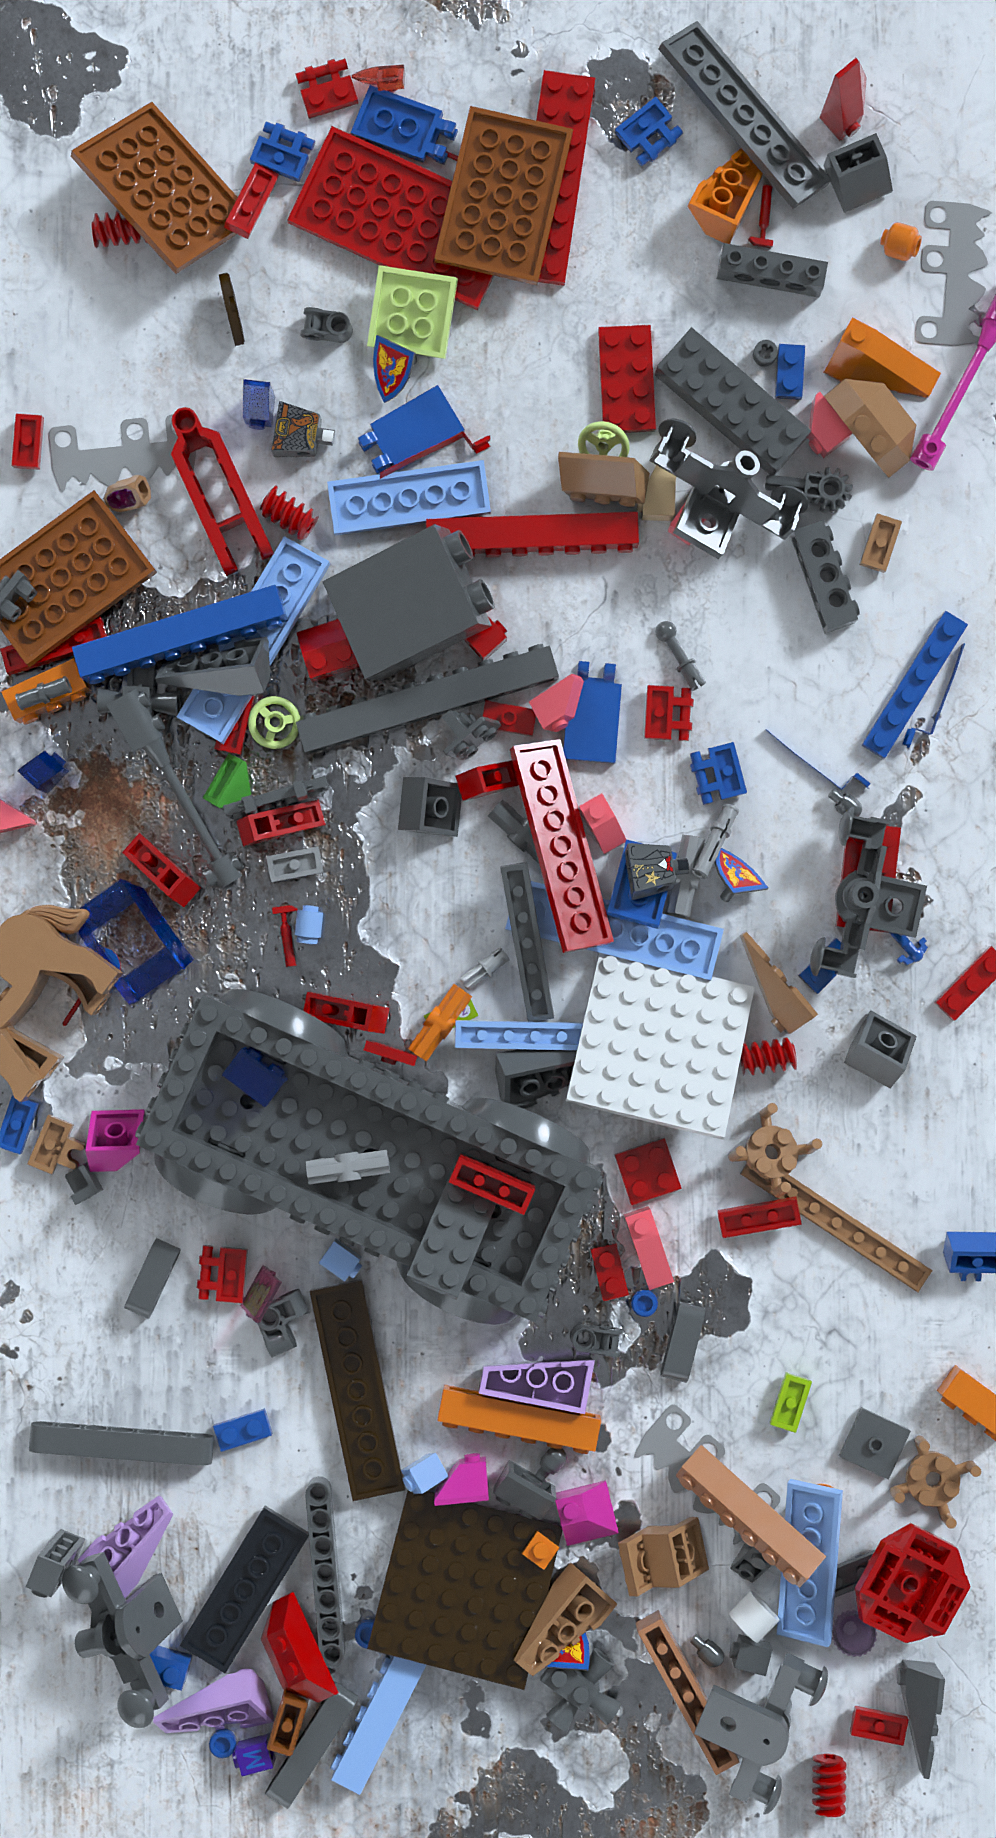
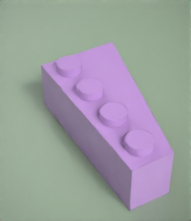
M595 1360L483 1365L478 1393L585 1414Z

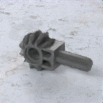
M830 467L825 468L824 474L820 471L816 473L807 472L804 479L767 475L765 479V490L773 491L775 488L784 485L793 486L801 490L813 506L820 502L822 504L820 507L821 512H824L826 506H829L831 513L836 511V505L843 509L846 506L844 500L850 501L852 495L848 491L852 490L853 485L845 484L849 476L846 474L840 477L841 469L837 468L834 474H832ZM824 486H834L837 493L833 496L826 494Z

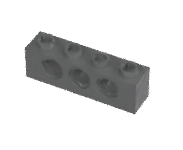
M724 243L716 279L820 297L824 288L828 262Z
M824 520L795 529L790 534L824 634L854 624L858 620L857 616L860 615L856 600H851L849 594L851 590L850 581L847 575L843 576L840 568L842 566V559L838 550L834 551L831 541L834 538L830 526H825ZM820 546L824 551V556H814L811 547ZM823 570L829 571L833 576V580L831 582L823 581L820 577V572ZM829 596H838L841 599V606H832L829 602Z
M60 1529L38 1555L26 1588L31 1589V1592L36 1596L43 1598L47 1596L52 1597L62 1584L65 1570L76 1564L85 1538Z

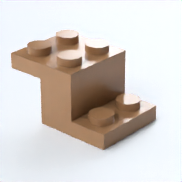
M689 1517L675 1526H647L618 1543L629 1596L638 1597L653 1587L680 1588L709 1570L698 1517Z

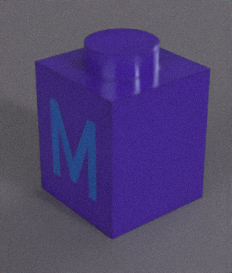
M269 1733L238 1741L232 1757L236 1769L240 1768L242 1777L273 1768L276 1758L274 1751L267 1749L270 1738Z

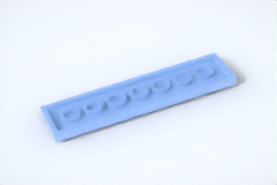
M284 536L252 591L276 585L280 591L288 621L283 622V625L276 629L263 628L257 630V633L250 637H242L241 635L231 638V642L218 646L220 652L235 647L234 642L240 640L267 637L271 665L329 568L330 562ZM193 689L178 713L177 718L224 745L252 696H237Z
M531 881L540 937L560 943L545 884ZM603 899L607 913L610 900ZM662 914L660 925L656 929L607 915L614 942L586 949L711 980L724 929ZM508 916V920H507V924H506V928H505V929L512 931V930H511V925H510V919H509V916Z

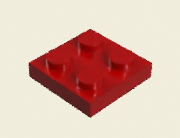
M665 1138L614 1154L631 1205L682 1189Z

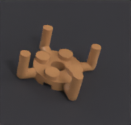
M770 1103L760 1111L762 1127L750 1136L745 1148L738 1146L728 1154V1159L732 1162L746 1161L749 1168L759 1174L760 1177L771 1180L773 1195L781 1197L791 1190V1185L788 1182L782 1183L781 1178L789 1174L796 1167L798 1155L812 1154L822 1147V1141L816 1138L808 1144L797 1145L792 1133L788 1129L772 1126L771 1116L777 1112L778 1107L775 1103ZM767 1146H772L777 1150L776 1159L773 1160L767 1157L765 1153Z
M918 1435L914 1439L918 1455L913 1458L906 1471V1482L891 1487L890 1494L897 1503H903L905 1501L904 1494L911 1493L922 1505L937 1507L941 1520L948 1528L953 1529L956 1527L957 1522L950 1514L947 1503L959 1494L960 1475L970 1472L972 1476L978 1477L981 1475V1469L972 1460L955 1465L946 1455L929 1451V1442L923 1436ZM931 1472H937L940 1476L939 1482L933 1486L926 1483L927 1475Z

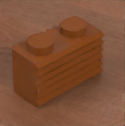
M284 1690L268 1741V1750L287 1756L293 1755L309 1699Z

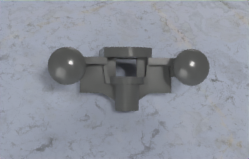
M671 418L664 420L659 425L658 431L662 439L655 446L649 461L693 486L673 531L674 534L719 559L726 549L740 514L783 540L794 532L800 518L798 514L805 512L809 506L808 498L801 490L793 486H779L772 491L770 498L761 493L751 480L760 469L759 460L752 452L741 451L731 461L724 462L721 465H714L694 452L685 449L693 446L696 442V433L687 422ZM702 519L708 520L711 524V528L705 527L702 523Z
M850 807L844 812L838 830L839 841L843 846L846 845L848 838L863 840L857 870L841 881L835 893V906L840 918L845 923L840 950L825 947V937L820 938L816 942L810 957V968L814 976H817L820 968L835 971L836 975L856 978L857 974H854L858 953L865 950L870 928L916 938L927 886L881 876L887 847L882 846L886 826L889 825L890 821L876 817L863 818L854 816V807ZM893 898L898 899L902 904V909L897 914L891 913L888 909V902Z
M101 1552L87 1556L78 1565L67 1568L62 1577V1586L66 1595L76 1603L88 1604L92 1612L90 1628L81 1630L76 1634L75 1649L82 1658L102 1654L114 1661L123 1684L131 1682L130 1686L132 1690L124 1691L118 1699L117 1709L119 1715L127 1725L133 1728H145L151 1724L154 1710L160 1709L169 1700L150 1653L183 1622L162 1573L153 1575L132 1596L125 1600L105 1553Z
M786 1653L783 1665H780L763 1707L719 1686L713 1685L694 1732L695 1735L743 1757L729 1795L746 1803L748 1798L751 1797L766 1804L763 1811L764 1815L769 1814L777 1805L782 1791V1779L779 1775H777L776 1779L761 1773L760 1769L762 1766L777 1762L786 1752L791 1726L790 1711L792 1702L790 1698L794 1688L811 1695L809 1706H813L824 1695L828 1683V1670L825 1666L822 1670L816 1669L804 1663L805 1660ZM731 1717L735 1720L736 1724L728 1725L722 1718Z

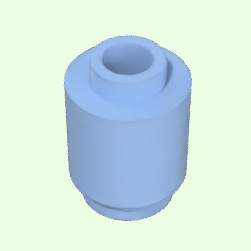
M303 905L302 910H297L295 925L296 942L318 944V938H321L323 912H318V906Z

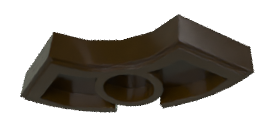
M228 272L219 274V280L235 346L243 345L245 342L244 332L230 275Z

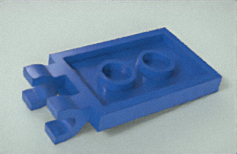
M370 85L350 133L370 144L424 163L426 157L429 156L432 160L445 165L448 158L447 148L436 144L440 134L454 141L458 129H455V122L442 119V110Z
M436 385L371 423L370 427L373 432H368L358 437V440L364 452L376 444L379 446L383 455L371 460L375 472L379 474L392 465L394 466L415 454L461 432H465V429L440 387Z
M579 661L577 676L582 677L584 683L575 717L568 721V726L565 727L563 748L565 759L615 764L622 684L614 683L616 664L605 663L604 678L588 677L590 662Z

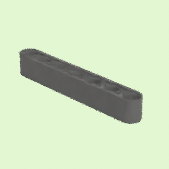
M36 1421L31 1423L29 1451L44 1454L210 1465L213 1458L214 1436L204 1433Z
M318 1476L310 1480L305 1494L318 1646L327 1668H336L342 1663L344 1658L345 1636L332 1488L328 1479ZM314 1486H321L326 1494L317 1497L312 1493L311 1489ZM316 1513H323L327 1516L328 1521L326 1523H318L314 1519V1515ZM318 1540H326L330 1544V1548L321 1550L317 1547L316 1542ZM328 1567L332 1570L333 1574L324 1577L319 1573L318 1569ZM326 1593L331 1594L335 1601L330 1604L325 1603L321 1596ZM328 1620L336 1623L337 1628L335 1630H328L324 1627L323 1623ZM331 1647L336 1648L339 1651V1655L331 1657L326 1653V1650Z

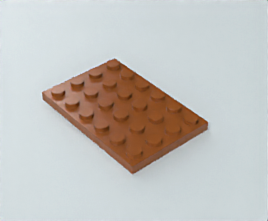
M153 102L148 103L71 150L70 157L175 274L237 235L224 228V225L238 197Z
M470 106L434 258L435 262L538 285L573 129Z
M95 490L0 559V581L5 575L11 579L16 571L19 570L31 582L30 584L37 591V595L29 603L21 597L18 598L14 605L21 609V615L15 622L3 617L2 620L0 619V629L25 663L31 667L157 573Z

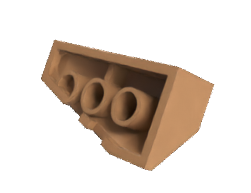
M743 932L740 938L768 1011L773 1017L771 1023L780 1033L785 1031L786 1034H791L815 1018L818 1013L796 987L787 985L784 973L775 965L772 966L769 963L770 958L747 932Z
M570 1562L553 1583L514 1661L530 1675L534 1676L557 1659L560 1651L569 1644L573 1646L580 1641L579 1637L589 1629L594 1631L601 1626L617 1606V1603Z

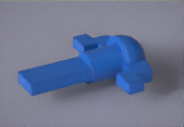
M890 933L909 955L907 958L901 955L897 959L899 964L903 962L907 966L922 960L928 948L925 944L927 940L924 937L917 942L920 946L917 949L906 936Z

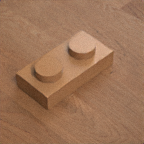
M878 513L875 515L859 565L882 573L886 572L902 521Z

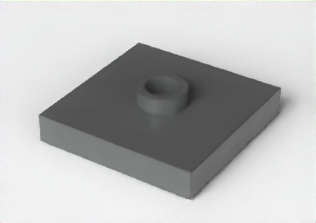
M861 1407L839 1456L889 1480L911 1431Z

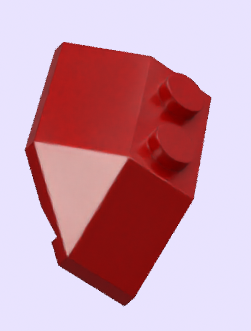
M294 1592L274 1601L261 1636V1641L282 1689L317 1703L338 1694L336 1685Z

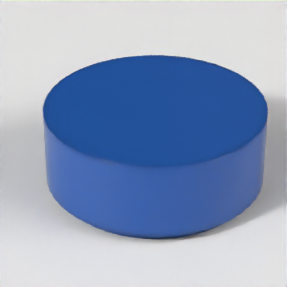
M640 1289L633 1294L631 1307L637 1315L648 1317L656 1311L658 1301L652 1291Z
M363 1620L356 1627L355 1640L362 1648L367 1649L374 1620Z
M226 1728L216 1730L209 1741V1749L217 1758L231 1756L237 1745L235 1734Z

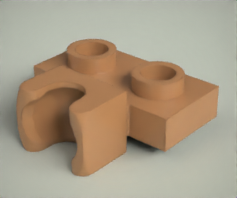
M49 1114L27 1164L49 1174H54L57 1164L75 1170L79 1167V1162L71 1157L72 1149L79 1151L86 1149V1143L69 1137L74 1124Z

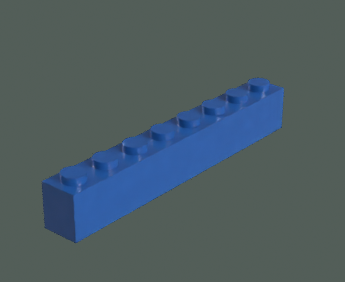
M271 585L72 647L80 677L86 683L97 684L103 682L107 676L114 674L115 676H123L130 673V669L149 668L154 666L156 661L175 660L180 658L181 654L185 652H201L206 649V646L211 644L224 645L231 642V638L237 636L250 637L255 635L257 630L263 628H279L283 625V622L288 621L279 589L276 585Z

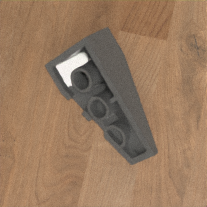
M260 637L234 642L235 647L221 652L219 647L210 649V653L200 658L190 655L163 663L155 680L160 684L237 696L259 695L264 693L270 680L268 638Z
M516 1049L496 1053L495 1074L501 1101L524 1109L538 1104L536 1100L548 1094H551L552 1097L560 1094L559 1089L570 1084L577 1050Z
M903 1659L902 1668H898L897 1684L901 1687L918 1768L923 1778L929 1779L934 1756V1743L931 1741V1737L938 1735L939 1728L936 1714L941 1715L945 1678L935 1663Z

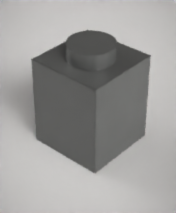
M738 1634L737 1642L733 1641L731 1644L729 1658H732L734 1668L766 1676L773 1650L767 1641L760 1640L756 1643L750 1637Z

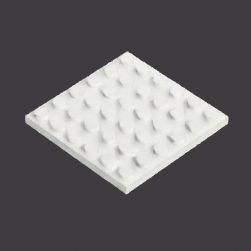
M599 953L565 1102L723 1140L725 1138L754 987L716 977L707 980Z

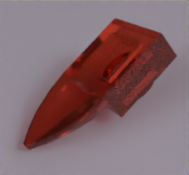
M404 64L371 67L356 72L351 77L365 84L377 85L378 91H396L404 89L405 67Z

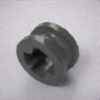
M770 340L758 342L753 351L754 361L763 367L773 364L778 353L777 346ZM763 347H766V351L768 349L771 350L769 359H764V355L760 357L759 354Z

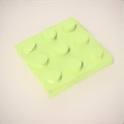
M379 265L367 346L374 348L376 335H380L415 352L416 355L446 359L458 278Z

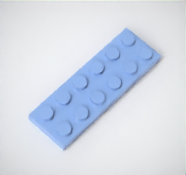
M484 460L393 472L381 479L379 474L327 482L335 536L426 523V519L465 518L491 514Z
M790 1479L787 1483L785 1520L819 1549L826 1558L800 1588L796 1584L788 1582L781 1572L778 1609L780 1621L777 1623V1635L829 1647L831 1644L843 1490Z

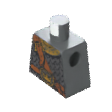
M279 401L271 448L274 457H315L318 444L333 446L335 430L321 428L322 419L320 414Z

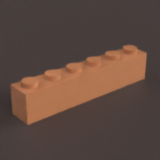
M700 1445L676 1474L684 1488L692 1490L705 1507L713 1509L726 1526L734 1528L747 1545L754 1546L762 1554L763 1559L770 1565H775L791 1584H796L800 1588L826 1558L819 1549L704 1446Z
M657 1610L636 1622L637 1632L694 1734L708 1699L660 1611ZM694 1734L716 1775L740 1763L736 1753Z

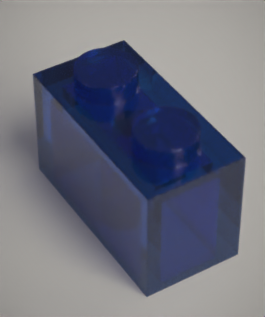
M244 1047L238 1052L222 1076L262 1106L267 1107L288 1080L283 1076L285 1071L274 1063L269 1065L263 1061V1054L255 1048L250 1047L247 1049Z

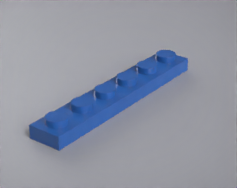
M948 611L942 614L861 746L882 759L886 758L968 626L967 623Z

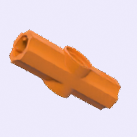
M453 984L438 1006L436 1005L423 1023L424 1027L417 1034L408 1049L427 1062L442 1039L445 1040L455 1026V1020H457L458 1016L468 1005L472 996Z

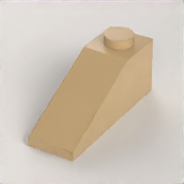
M658 465L655 466L649 478L645 503L637 504V512H642L641 520L673 521L675 517L676 476Z

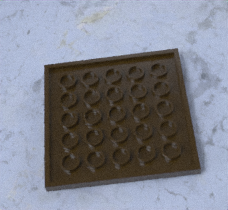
M407 1490L367 1649L525 1690L528 1672L518 1665L514 1659L547 1597L557 1552L545 1570L524 1556L522 1552L536 1531L559 1546L563 1531L562 1526L529 1519L471 1502L435 1506V1493L426 1491L422 1494H414Z

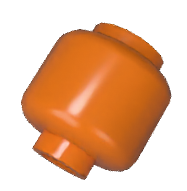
M896 222L889 230H884L880 244L884 245L886 256L901 261H908L912 256L916 257L918 254L922 236L919 235L916 227Z

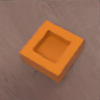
M536 1531L522 1554L545 1570L560 1547Z

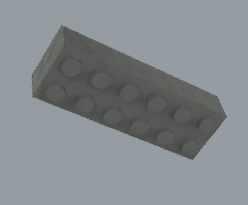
M692 327L656 367L655 376L741 451L752 452L758 458L760 467L769 475H776L811 433V430Z

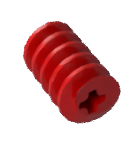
M119 211L115 212L114 219H111L108 212H105L104 220L100 219L98 213L94 214L92 236L95 248H98L99 241L102 242L104 247H108L110 239L114 246H119L120 238H122L125 245L130 244L131 237L135 244L140 243L141 235L126 218L121 217Z
M275 485L265 496L260 506L262 516L264 518L271 516L273 524L280 521L281 529L284 530L289 527V534L295 535L298 532V540L303 541L313 530L319 516L312 518L314 511L312 508L304 513L305 504L303 502L295 507V497H292L287 502L285 500L287 496L286 491L279 496L276 495L278 486Z
M787 1037L783 1038L781 1045L777 1039H773L771 1047L767 1040L762 1041L760 1048L756 1042H752L750 1050L746 1043H743L740 1058L743 1076L745 1069H748L751 1075L754 1076L757 1067H759L762 1074H765L767 1066L771 1068L773 1073H776V1068L779 1064L783 1072L786 1071L788 1063L792 1065L794 1070H797L795 1047L793 1042L791 1044Z
M835 1754L814 1755L812 1757L813 1761L820 1763V1765L812 1767L813 1772L820 1774V1776L812 1778L813 1783L820 1785V1787L812 1789L813 1794L820 1796L812 1799V1804L819 1807L815 1810V1814L824 1817H841L846 1812L844 1805L846 1802V1795L844 1794L846 1784L844 1782L847 1776L844 1771L847 1768V1764L841 1756Z

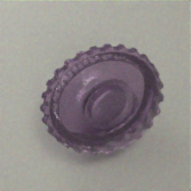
M854 1609L852 1611L847 1610V1612H842L834 1620L832 1640H834V1645L838 1647L837 1649L841 1650L843 1654L861 1657L862 1654L866 1655L875 1646L874 1642L877 1641L876 1628L862 1622L859 1619L858 1611Z

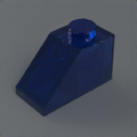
M243 379V419L245 424L256 430L272 427L275 394L271 383Z
M43 751L23 765L18 772L37 790L48 794L69 770L64 766L66 761L57 752L51 754Z

